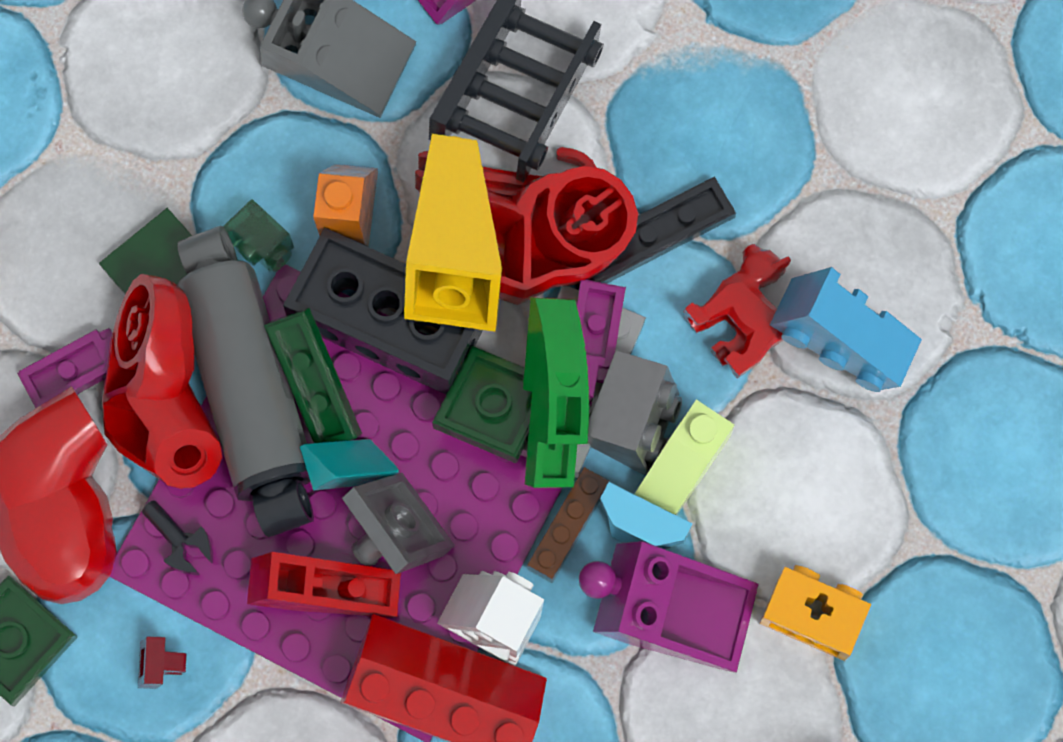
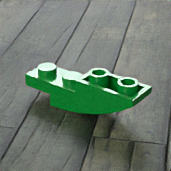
M531 297L523 390L532 392L525 485L534 488L574 487L577 444H588L589 427L588 367L581 321L575 300Z

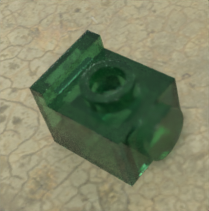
M253 199L223 226L233 246L252 266L260 262L269 272L271 270L276 272L292 256L291 250L294 248L290 234Z

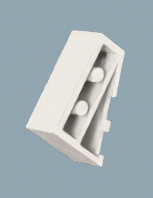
M481 571L479 575L463 574L437 624L502 661L516 666L541 618L544 599L531 592L534 585L530 581L512 572H508L507 575L494 571L493 575L485 571Z

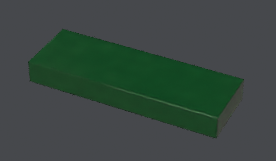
M310 308L265 324L264 327L313 442H338L358 438L362 434Z

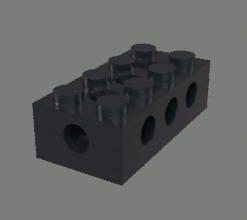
M325 227L283 304L286 315L310 308L322 338L446 395L471 347L476 346L483 332L480 329L404 319L406 264ZM350 289L356 291L350 297L343 298L337 296L343 290ZM384 308H394L397 310L391 316L377 314ZM426 326H433L438 329L432 335H423L418 332Z

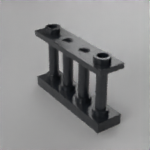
M497 0L429 118V140L431 141L432 134L451 136L452 133L458 135L460 132H463L519 158L516 179L524 183L531 169L537 171L540 169L548 152V146L545 143L586 67L594 68L601 56L604 43L599 42L602 24L593 21L584 39H581L525 14L526 9L521 7L522 0ZM520 30L575 56L564 73L506 47L507 42L504 40L510 31L516 33ZM499 63L556 88L547 107L487 81L488 76L485 74L490 65L497 66ZM480 97L537 122L529 140L524 141L469 116V111L466 108L471 99L478 100Z

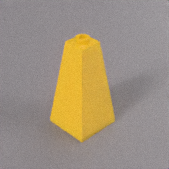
M432 134L406 260L404 319L496 332L502 266L477 140L458 136Z

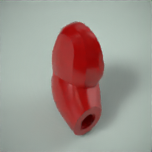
M581 166L568 169L562 173L547 174L527 182L512 198L487 190L502 266L499 299L519 305L553 287L580 284L581 280L590 279L604 271L625 250L636 233L638 211L633 195L621 179L605 169Z

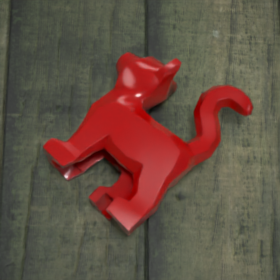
M751 244L743 250V262L740 270L723 280L712 297L703 306L691 303L683 310L685 313L684 319L695 333L707 330L723 320H726L737 333L734 339L729 342L720 340L711 347V352L722 366L729 365L737 379L757 366L770 348L783 341L781 338L783 333L770 326L777 308L762 294L760 288L777 282L784 275L785 268L790 264L791 259L789 256L780 259L771 250L762 249L755 244Z

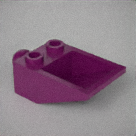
M643 541L616 543L610 566L602 561H593L586 564L580 571L579 586L581 590L591 598H602L593 632L636 647L737 673L759 586L758 583L657 546L655 547Z

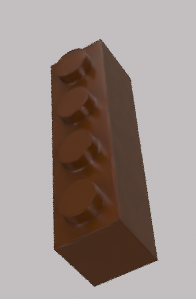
M586 467L583 468L574 487H572L527 565L529 571L550 583L554 582L598 506L609 480Z

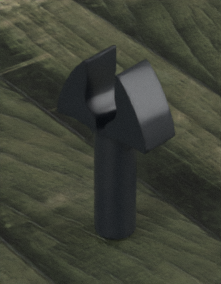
M150 501L143 507V515L172 545V554L164 559L168 566L182 573L199 575L197 570L186 560V550L184 549L186 545L190 548L200 549L202 554L213 563L212 545L203 527H200L194 534L185 533L157 501Z

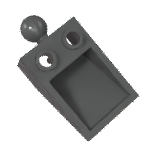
M245 0L242 7L243 17L250 26L255 28L270 26L260 45L263 67L381 118L416 46L415 40L353 0H283L279 9H277L274 0ZM312 15L315 17L311 25L305 23V16Z

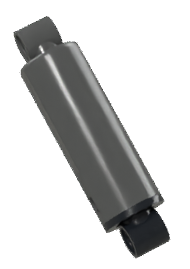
M221 225L178 241V252L187 275L181 278L177 285L186 294L191 308L194 354L236 497L240 501H253L258 523L268 538L314 521L311 501L304 485L311 481L300 450V446L307 444L289 383L264 327L265 324L270 322L255 270L248 262L237 260L233 243L227 231Z

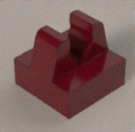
M145 637L140 642L138 688L157 689L163 685V675H182V673H185L187 653L165 652V637Z

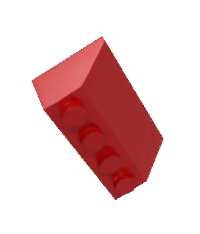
M372 614L340 703L446 742H533L540 721L547 678Z

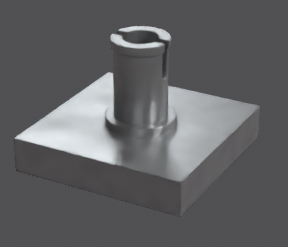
M403 473L353 487L342 498L366 532L359 541L352 545L355 557L365 566L375 565L378 559L383 556L395 574L443 557L455 546Z

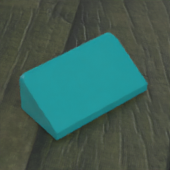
M371 439L313 443L300 446L313 490L359 486L399 473L397 466Z

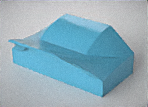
M608 482L600 498L608 518L611 537L623 543L643 541L666 550L670 547L684 544L693 524Z

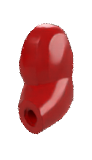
M140 274L133 280L124 296L110 340L102 397L104 434L119 453L166 485L180 489L194 488L211 479L217 472L222 460L220 442L189 385L194 371L191 308L186 294L177 284L162 277Z
M72 386L19 418L0 435L1 554L6 564L24 586L42 600L57 604L82 601L98 591L110 577L117 555L116 541L112 530L113 517L108 497L92 477L108 445Z

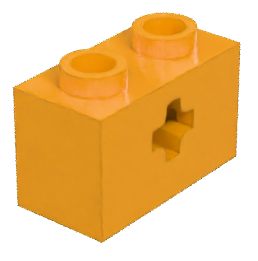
M795 565L793 570L784 567L759 624L845 661L853 651L871 604L861 600L863 594L852 587L837 584L836 588L820 582V575L806 567ZM815 600H819L823 603L821 610L826 614H822L818 620L810 617L812 609L805 606V604L811 606Z

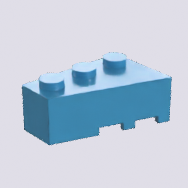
M832 267L791 278L770 323L771 327L783 333L781 338L785 342L797 348H809L820 355L819 361L835 370L848 371L857 377L856 383L867 390L880 392L884 389L901 387L922 341L919 336L889 312L881 311L878 314L867 307L865 303L868 296L860 289H854L851 294L837 283L841 274Z

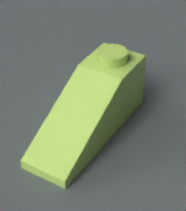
M696 400L664 446L634 495L677 515L731 437L735 425Z

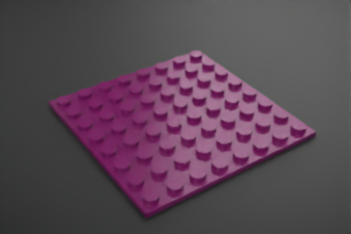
M284 263L280 265L263 295L270 321L286 316L283 304L300 274V271ZM342 292L337 295L343 298L350 297ZM381 311L377 313L381 316H389ZM322 338L362 432L358 438L352 440L371 439L397 466L399 473L404 474L455 545L443 557L401 572L397 617L383 618L478 652V646L437 624L463 574L479 575L481 571H485L493 575L494 571H497L504 575H507L508 572L518 575L563 487L534 488L525 485L527 457L520 455L517 463H513L433 429L432 422L446 394ZM293 395L307 444H313L314 442ZM206 396L201 407L220 442ZM222 446V460L217 472L211 479L194 488L180 489L168 486L159 480L146 504L153 500L157 501L185 533L194 534L200 527H203L212 545L213 563L202 554L200 549L190 548L186 545L184 547L186 550V560L197 570L199 575L182 573L168 566L164 559L172 554V545L141 511L116 555L110 577L342 698L371 616L294 611L247 604L251 558L269 552L363 565L355 557L352 545L359 541L366 532L342 499L356 486L313 490L312 484L309 482L304 487L311 501L314 521L268 538L258 523L253 501H240L237 499ZM383 556L378 559L375 565L371 566L393 570ZM380 718L423 742H431L433 738L432 736Z

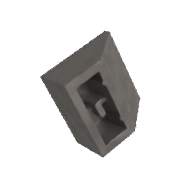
M617 350L615 351L589 420L588 442L591 448L641 474L647 475L667 443V439L663 438L668 423H675L682 406V397H679L677 385L668 366Z

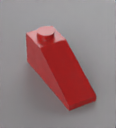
M269 552L251 558L247 604L294 611L372 616V614L381 617L395 618L398 614L401 573L395 574L393 570Z

